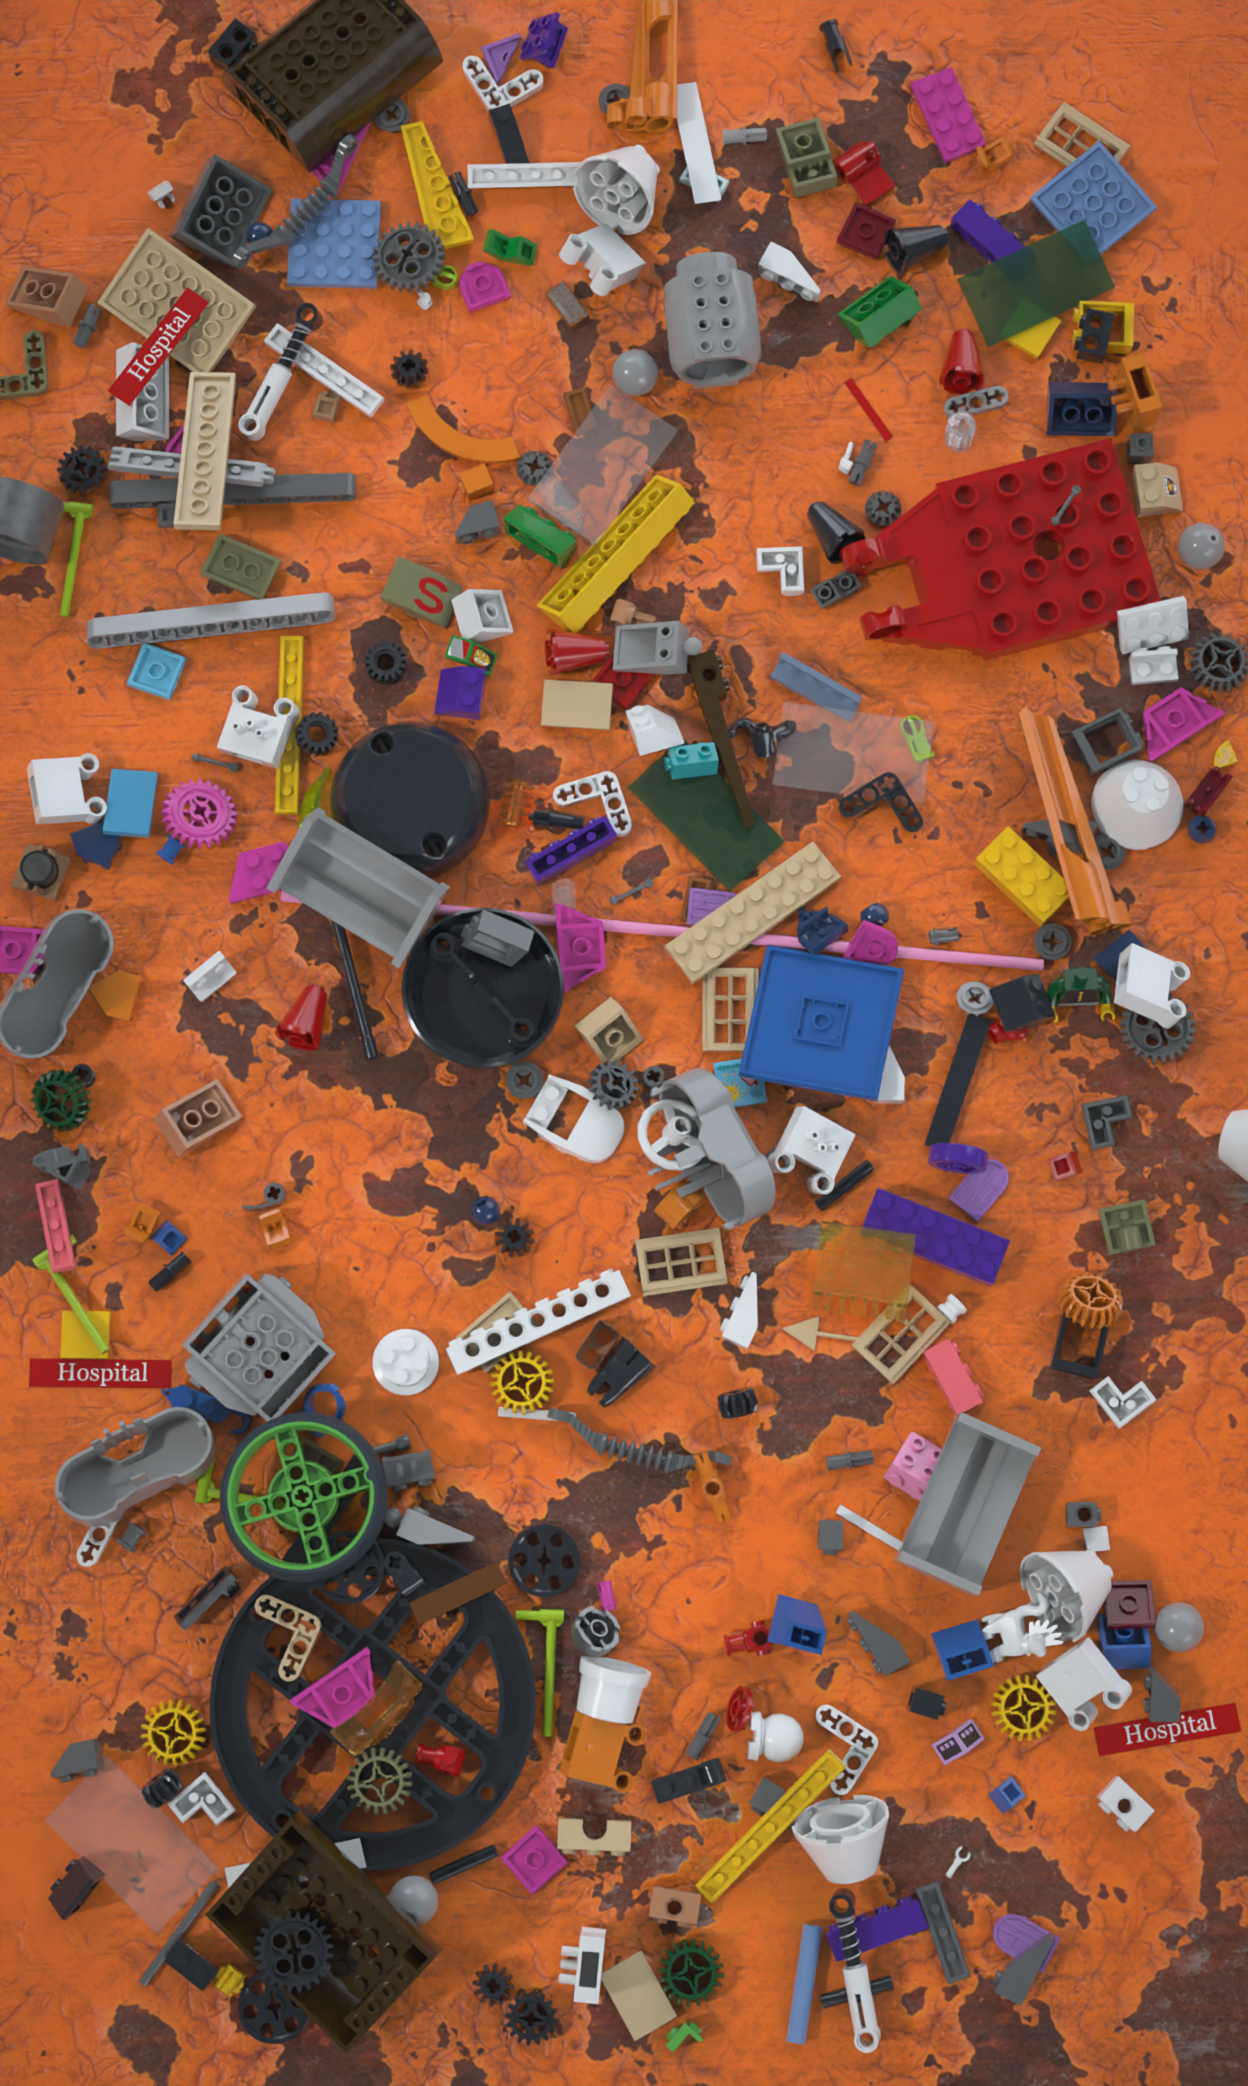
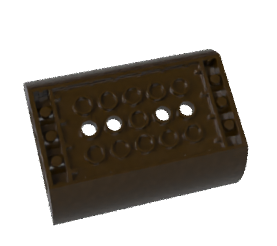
M311 0L222 74V81L224 86L310 173L337 150L339 144L347 135L352 134L355 136L443 63V58L435 39L423 19L404 0ZM358 17L366 18V21L362 24L355 23ZM341 31L349 32V35L346 38L338 37V34ZM307 59L315 60L312 66L304 65ZM290 73L298 74L295 80L286 79Z
M301 1811L297 1812L205 1914L252 1961L254 1957L260 1955V1953L253 1951L254 1947L261 1946L256 1941V1938L264 1937L260 1931L262 1928L270 1929L267 1924L269 1920L276 1924V1916L280 1915L285 1920L287 1912L290 1913L291 1918H295L296 1913L299 1912L300 1919H304L309 1914L308 1922L310 1923L318 1919L316 1927L325 1926L322 1935L331 1936L326 1941V1944H333V1948L327 1951V1953L334 1955L333 1959L326 1960L331 1965V1968L322 1969L326 1973V1977L321 1978L317 1976L319 1980L318 1986L310 1982V1991H307L304 1986L301 1987L300 1994H297L295 1988H292L289 1995L287 1994L286 1987H283L282 1991L345 2053L359 2041L443 1949ZM299 1876L306 1877L309 1881V1886L303 1885L299 1880ZM317 1893H322L326 1897V1903L318 1900ZM352 1927L358 1928L362 1933V1937L355 1936L352 1932ZM289 1931L288 1936L291 1942V1949L287 1954L293 1956L294 1974L298 1975L296 1956L299 1951L294 1950L293 1933ZM299 1933L297 1935L299 1943L306 1945L310 1942L308 1934ZM275 1937L273 1939V1945L276 1948L281 1949L286 1946V1942L282 1937ZM371 1944L378 1947L379 1954H374L370 1950ZM305 1957L301 1960L303 1968L312 1969L314 1967L311 1958ZM281 1961L277 1963L276 1968L280 1973L285 1974L289 1972V1965L286 1962ZM254 1962L257 1966L261 1965V1962Z

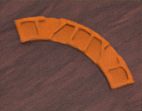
M428 396L406 402L410 415L417 427L421 429L433 444L450 455L474 463L483 462L491 464L509 463L520 459L513 437L497 440L470 437L458 432L445 423L434 410Z

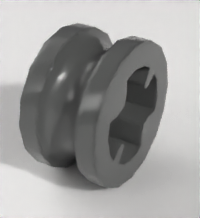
M658 1066L648 1067L644 1072V1083L650 1088L660 1087L664 1082V1072ZM652 1071L655 1074L659 1073L661 1076L658 1077L659 1081L656 1083L653 1080L649 1081L647 1079Z

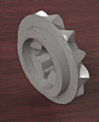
M965 983L957 992L956 1002H958L960 1009L966 1011L967 1015L970 1013L976 1014V1016L982 1013L986 1014L993 1005L989 992L990 988L983 983ZM971 996H972L973 998H977V997H978V998H979L978 1003L975 1002V1001L970 1002Z

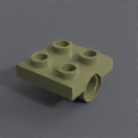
M1145 1199L1098 1209L1108 1256L1156 1245Z

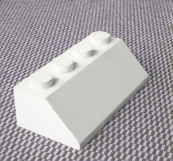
M132 342L116 350V379L142 345ZM169 356L130 407L116 398V436L133 441L169 439Z

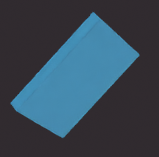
M112 769L103 834L150 838L158 772Z

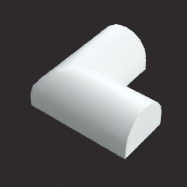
M802 547L757 548V572H780L782 595L797 596L804 593Z
M1109 1376L1089 1390L1118 1429L1156 1401V1398L1142 1381L1124 1395Z
M206 1772L167 1804L182 1823L201 1807L216 1826L236 1811Z

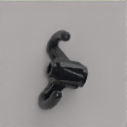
M741 718L733 722L728 731L729 736L735 738L737 730L744 728L752 739L754 753H756L757 757L764 758L774 754L776 750L775 741L791 736L795 732L797 724L793 720H786L777 726H769L768 723L755 724L750 718Z

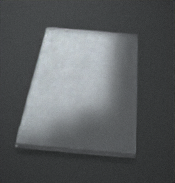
M610 385L527 500L596 546L678 430Z
M784 702L782 705L781 723L786 720H793L796 722L797 727L791 736L778 742L774 778L772 779L773 785L849 795L883 773L892 772L899 778L913 803L923 805L933 728L935 727L934 722ZM886 776L884 777L885 782L882 785L878 786V782L873 784L878 789L880 796L884 794L881 791L887 786L890 789L893 788L892 784L895 782L893 778L889 779ZM867 788L862 792V797L875 799L876 794L873 789ZM897 796L894 800L907 803V799L904 796Z
M106 1756L103 1758L105 1770L97 1771L96 1776L85 1778L47 1816L45 1821L80 1857L84 1856L106 1874L103 1880L157 1934L211 1876L217 1873L219 1868L159 1807L152 1808L143 1799L141 1789Z

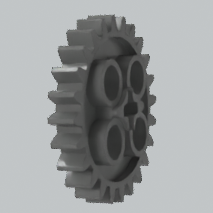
M408 221L404 228L401 223H398L397 230L391 226L390 234L383 232L385 239H377L380 247L373 248L376 255H373L372 258L375 262L373 266L375 271H377V276L379 279L382 278L384 285L389 283L391 290L397 286L399 293L404 288H407L408 293H411L413 287L416 288L417 292H420V285L428 288V281L436 282L434 275L441 276L439 268L445 267L442 260L446 259V256L443 252L445 248L441 244L440 237H436L435 230L429 232L427 225L421 229L419 222L412 227L410 221ZM405 241H410V242H409L407 245H405V246H402V245H401V244H402L403 242H405ZM423 251H429L426 255H420ZM392 260H398L395 264H389ZM417 269L415 273L409 274L410 270Z
M1172 993L1168 996V1001L1172 1000ZM1127 1008L1128 1012L1122 1013L1124 1020L1120 1021V1027L1123 1028L1120 1030V1036H1126L1122 1043L1130 1044L1128 1052L1136 1051L1135 1059L1140 1055L1144 1056L1143 1063L1148 1058L1152 1059V1065H1155L1157 1060H1160L1161 1064L1165 1065L1167 1058L1171 1063H1174L1175 1055L1181 1059L1183 1057L1182 1050L1188 1052L1190 1049L1188 1044L1194 1043V1038L1191 1036L1196 1035V1029L1193 1028L1196 1025V1021L1190 1020L1193 1017V1012H1186V1015L1171 1028H1164L1157 1021ZM1138 1019H1145L1148 1024L1143 1026L1139 1025L1136 1021ZM1176 1031L1179 1036L1171 1037L1168 1035V1032ZM1162 1038L1168 1044L1167 1046L1163 1044ZM1148 1039H1154L1157 1041L1158 1044L1155 1046H1150L1147 1044L1146 1041Z

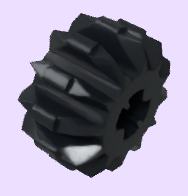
M410 349L408 354L405 355V352L401 350V358L394 356V364L390 365V370L393 371L391 374L392 379L397 380V385L399 386L405 383L407 389L410 388L411 384L418 388V381L425 382L426 378L424 375L429 373L426 367L427 360L421 359L422 354L420 352L413 355V350Z
M508 1218L507 1223L509 1226L507 1228L504 1224H499L500 1229L504 1232H495V1236L503 1239L497 1240L495 1244L496 1246L504 1245L500 1250L502 1254L510 1249V1258H513L514 1251H517L518 1256L522 1257V1248L526 1252H530V1248L526 1243L534 1244L535 1242L534 1239L527 1238L533 1235L534 1231H525L529 1226L528 1222L520 1226L521 1219L517 1218L515 1225H512L511 1219ZM513 1232H517L518 1237L521 1238L520 1241L516 1240L517 1243H512L511 1239L508 1238L510 1234L513 1236Z
M751 1388L730 1390L717 1397L719 1412L722 1418L725 1419L739 1418L750 1415L758 1410L757 1396Z
M172 1768L164 1769L142 1787L141 1794L147 1804L152 1808H158L173 1799L182 1790L183 1782Z
M494 1963L493 1971L490 1972L489 1966L486 1964L483 1966L486 1975L481 1971L476 1972L477 1977L481 1980H473L472 1984L474 1986H481V1988L476 1989L474 1995L484 1994L480 1999L481 2003H484L487 1997L490 1998L489 2006L494 2005V1998L497 1999L499 2005H502L503 1999L501 1995L508 1999L511 1997V1994L505 1989H514V1984L506 1983L513 1976L512 1974L503 1976L507 1970L505 1966L500 1972H497L498 1964ZM492 1978L496 1979L497 1984H500V1988L496 1987V1991H491V1986L487 1985V1981L490 1983Z

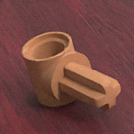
M617 599L609 622L614 626L655 623L656 617L636 611L635 604L629 601Z

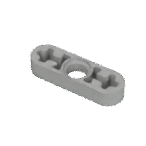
M994 386L951 397L945 402L944 414L950 420H958L1001 409L1007 403L1008 392L1002 386ZM995 393L1003 396L1001 402H998L997 399H992ZM979 398L982 401V406L980 408H973L970 405V400ZM952 404H954L955 407H960L958 408L957 413H954L953 410H949Z

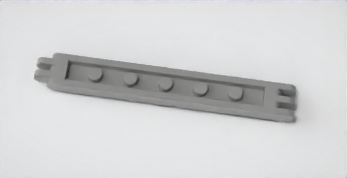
M112 447V454L109 458L110 462H108L107 466L109 470L179 478L181 454ZM228 459L226 483L262 487L264 484H273V476H275L276 470L268 467L265 463Z

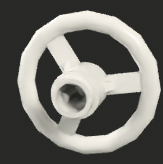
M665 1099L653 1103L643 1112L638 1123V1141L642 1151L653 1163L664 1169L680 1171L693 1167L701 1159L680 1168L676 1161L667 1160L657 1153L668 1144L677 1146L684 1143L692 1147L700 1142L697 1138L690 1135L691 1124L689 1120L685 1117L676 1116L674 1109H679L688 1114L696 1122L699 1131L701 1123L693 1106L681 1100ZM664 1110L667 1125L663 1128L662 1137L650 1145L647 1138V1125L655 1113Z

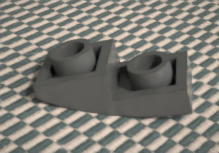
M843 571L832 579H826L810 589L823 610L854 594L863 587L855 574H848Z

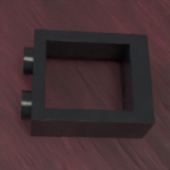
M1062 1312L1049 1369L1096 1380L1100 1370L1109 1327L1103 1326L1099 1332L1092 1367L1058 1359L1067 1321L1073 1322L1072 1318H1066V1313Z

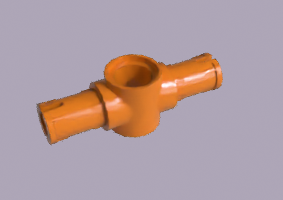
M704 1450L701 1451L703 1459H701L699 1452L694 1454L693 1458L700 1472L699 1479L702 1492L707 1498L708 1503H711L717 1522H723L722 1513L725 1520L730 1519L732 1516L724 1499L726 1495L722 1479L718 1475L717 1470L713 1469L708 1451ZM710 1482H716L719 1486L716 1490L709 1491L706 1489V1485Z

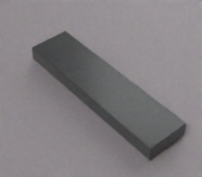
M936 1881L915 1888L947 1984L971 1977L939 1882Z

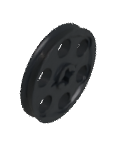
M536 1525L523 1531L514 1540L509 1552L508 1565L513 1580L523 1591L537 1597H551L562 1593L575 1581L580 1568V1554L575 1541L561 1528L552 1525ZM532 1532L540 1536V1543L537 1546H530L527 1543V1536ZM554 1534H561L564 1537V1544L559 1548L551 1545L550 1539ZM544 1547H546L547 1558L551 1559V1563L546 1565L545 1575H543L541 1563L537 1562L538 1558H542V1554H544ZM517 1553H524L527 1556V1563L522 1567L516 1566L513 1559ZM566 1555H571L575 1559V1565L571 1569H565L561 1565V1560ZM529 1574H534L538 1578V1584L534 1588H528L524 1583L525 1577ZM554 1575L562 1579L561 1587L556 1590L551 1589L548 1585L549 1578Z
M341 1531L329 1536L328 1542L332 1556L341 1551L336 1546L339 1538L347 1537L349 1542H351L358 1532ZM374 1541L372 1544V1554L368 1557L360 1558L353 1565L355 1570L347 1574L346 1581H344L346 1570L332 1576L338 1581V1588L335 1591L330 1592L325 1588L327 1579L315 1581L319 1590L329 1599L343 1604L359 1603L371 1597L380 1587L385 1575L384 1556L378 1544ZM371 1566L376 1567L379 1572L378 1577L373 1581L368 1580L365 1576L366 1570ZM352 1584H358L361 1587V1594L356 1598H352L348 1594V1588Z
M260 1971L252 1976L243 1986L238 1999V2015L244 2029L254 2039L267 2044H281L295 2038L305 2028L310 2017L300 2007L295 2006L282 1990L277 1992L278 1987L276 1984L268 1987L271 1979L261 1980L264 1972ZM257 1980L262 1981L265 1985V1991L260 1995L252 1991V1984ZM273 1998L276 2003H281L277 2016L274 2009H269L268 2006L272 2003ZM247 2005L257 2007L258 2014L255 2018L250 2019L245 2015L244 2010ZM288 2017L297 2019L298 2028L295 2031L286 2029L285 2020ZM264 2023L273 2025L274 2034L272 2036L265 2037L261 2033V2027Z

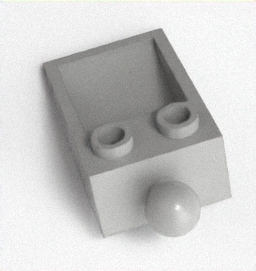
M680 621L616 626L613 670L664 675L687 673L688 654H699L702 650V642L697 637L689 638L690 629Z
M417 1506L413 1510L408 1508L404 1517L396 1508L386 1510L385 1524L389 1527L399 1525L400 1527L396 1535L421 1546L473 1543L476 1540V1537L428 1517L430 1512Z

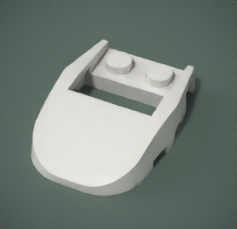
M552 1075L548 1076L539 1095L523 1120V1125L531 1127L538 1133L539 1137L553 1145L556 1150L575 1156L577 1159L588 1163H599L607 1160L614 1153L625 1130L623 1117L616 1108L613 1107L611 1110H608L607 1104H604L602 1107L599 1106L600 1100H593V1097L596 1095L595 1093L589 1092L587 1088ZM571 1090L590 1101L568 1140H565L546 1129L567 1092Z

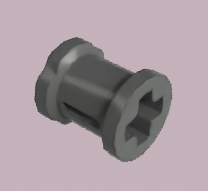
M130 1521L127 1531L116 1541L134 1553L136 1551L135 1546L142 1536L147 1535V1532Z

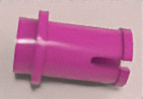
M611 1580L596 1584L601 1601L599 1608H602L603 1612L605 1610L612 1611L617 1609L618 1601L615 1602Z

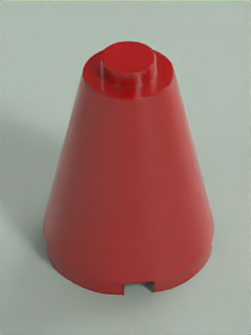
M965 328L953 333L939 376V384L944 386L945 391L963 395L967 394L968 390H981L985 383L975 335Z
M547 629L546 634H550V640H545L546 666H551L552 670L548 671L549 675H556L603 662L605 657L609 656V645L605 643L603 638L558 629Z
M312 984L305 987L277 1026L275 1035L278 1039L283 1041V1038L290 1041L289 1046L303 1051H313L314 1047L316 1050L319 1049L327 1001V993L322 986Z

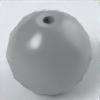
M631 349L621 353L612 366V379L616 387L624 394L630 396L644 395L652 390L658 379V366L654 358L646 351Z
M1200 522L1188 526L1180 535L1178 541V552L1181 560L1193 569L1203 570L1215 566L1223 557L1225 551V540L1218 528L1209 523Z
M1176 1602L1166 1605L1159 1611L1155 1619V1634L1159 1643L1173 1652L1182 1653L1194 1649L1204 1635V1621L1200 1612L1187 1603Z
M416 1875L407 1876L397 1881L389 1893V1897L419 1926L429 1922L437 1911V1891L432 1883L424 1877Z

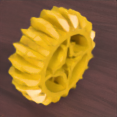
M520 1350L518 1352L519 1358L516 1359L513 1352L509 1353L511 1361L507 1362L506 1358L502 1357L501 1361L505 1365L503 1367L499 1364L495 1365V1368L500 1371L499 1374L491 1373V1377L496 1378L497 1382H490V1386L498 1387L497 1390L492 1392V1395H501L496 1401L497 1404L506 1401L503 1407L505 1411L512 1405V1414H516L517 1409L521 1408V1414L526 1415V1407L530 1408L531 1413H535L533 1405L537 1404L542 1409L543 1404L540 1400L543 1399L547 1402L550 1400L548 1396L544 1395L545 1392L553 1393V1389L547 1387V1384H553L554 1379L546 1378V1376L552 1374V1370H543L547 1367L548 1363L545 1361L539 1365L538 1362L541 1359L539 1355L534 1360H531L532 1352L530 1351L527 1353V1358H523V1351ZM519 1364H529L535 1367L539 1373L526 1375L521 1371ZM513 1367L515 1374L513 1381L503 1386L505 1373L509 1368ZM517 1372L520 1373L524 1380L525 1378L529 1380L525 1388L527 1394H525L520 1386L518 1388L515 1386L519 1382ZM542 1379L541 1389L537 1396L532 1399L529 1391L530 1386ZM520 1391L525 1402L513 1401L505 1393Z
M1017 1675L1015 1676L1016 1684H1013L1012 1680L1008 1678L1006 1679L1008 1688L1002 1684L998 1686L1003 1691L1002 1695L994 1692L993 1696L999 1698V1702H991V1706L998 1707V1711H992L991 1715L1000 1716V1719H997L994 1723L995 1725L1004 1724L1000 1729L1001 1733H1005L1010 1729L1009 1738L1012 1739L1015 1733H1018L1017 1740L1022 1741L1023 1734H1026L1027 1740L1032 1741L1031 1733L1034 1732L1035 1736L1040 1738V1728L1044 1732L1049 1731L1048 1727L1044 1725L1045 1722L1049 1724L1054 1723V1720L1048 1718V1715H1056L1055 1710H1049V1706L1056 1705V1701L1047 1700L1051 1695L1049 1692L1044 1694L1043 1691L1046 1688L1043 1685L1039 1688L1037 1687L1039 1683L1038 1678H1034L1032 1684H1030V1676L1025 1675L1024 1683H1021V1678ZM1023 1688H1029L1036 1692L1041 1701L1030 1702L1026 1694H1024ZM1016 1690V1703L1013 1706L1004 1708L1008 1695ZM1022 1701H1025V1705H1035V1707L1026 1710L1025 1716L1022 1715V1712L1012 1711L1013 1709H1018ZM1043 1709L1040 1720L1031 1727V1714L1036 1710ZM1017 1714L1021 1719V1723H1023L1024 1729L1013 1726L1006 1718V1715Z
M169 1700L168 1708L164 1702L159 1703L160 1712L157 1708L153 1707L151 1712L155 1716H145V1719L150 1724L141 1725L142 1729L148 1730V1733L140 1735L141 1738H148L149 1742L143 1744V1748L152 1747L147 1754L152 1756L157 1753L155 1757L156 1762L165 1757V1766L169 1765L170 1759H172L173 1766H178L179 1758L183 1764L188 1763L187 1754L194 1759L196 1754L192 1750H202L197 1741L205 1742L206 1740L205 1737L199 1736V1732H206V1728L198 1727V1724L204 1722V1718L198 1720L194 1718L199 1714V1711L195 1710L190 1713L191 1704L182 1709V1700L178 1701L177 1707H175L173 1700ZM174 1712V1717L168 1726H157L160 1718ZM181 1715L185 1716L190 1722L192 1733L182 1728ZM172 1726H175V1731L185 1736L174 1737L175 1740H172V1735L162 1730L173 1729ZM155 1733L165 1738L166 1751L156 1742ZM180 1739L191 1741L182 1752L173 1753V1749Z

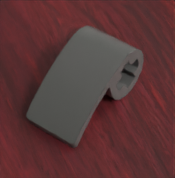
M273 1182L264 1189L263 1194L267 1204L241 1206L244 1211L250 1212L273 1209L281 1206L286 1201L287 1193L282 1185ZM276 1189L277 1192L281 1191V1193L278 1194L279 1198L276 1200L273 1197L270 1198V1196L273 1195L272 1190Z

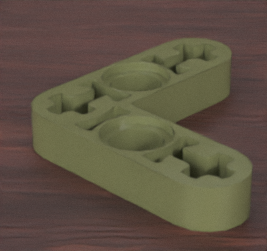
M29 331L23 339L26 374L0 376V400L41 396L48 391L46 344L43 335L39 331ZM33 338H37L38 342H36V349L38 352L34 351V348L30 343L33 341ZM40 358L42 364L38 368H32L30 366L31 360ZM34 374H39V379L42 383L38 389L34 386L36 384ZM20 382L21 389L17 392L10 391L11 383ZM2 383H5V384H4L5 390H6L5 393H4V391H3V389H2V388H3Z

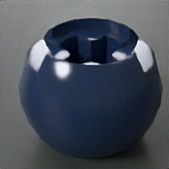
M255 222L248 228L247 240L249 243L270 236L273 230L265 223Z
M1199 815L1191 819L1187 830L1189 837L1194 842L1205 844L1214 839L1217 827L1215 821L1209 816ZM1200 825L1207 829L1204 834H1201V830H1197Z
M876 902L861 911L860 920L861 923L863 920L882 926L889 921V912L882 903Z
M482 1196L472 1203L470 1211L472 1218L477 1224L486 1226L494 1223L499 1218L500 1207L494 1198Z

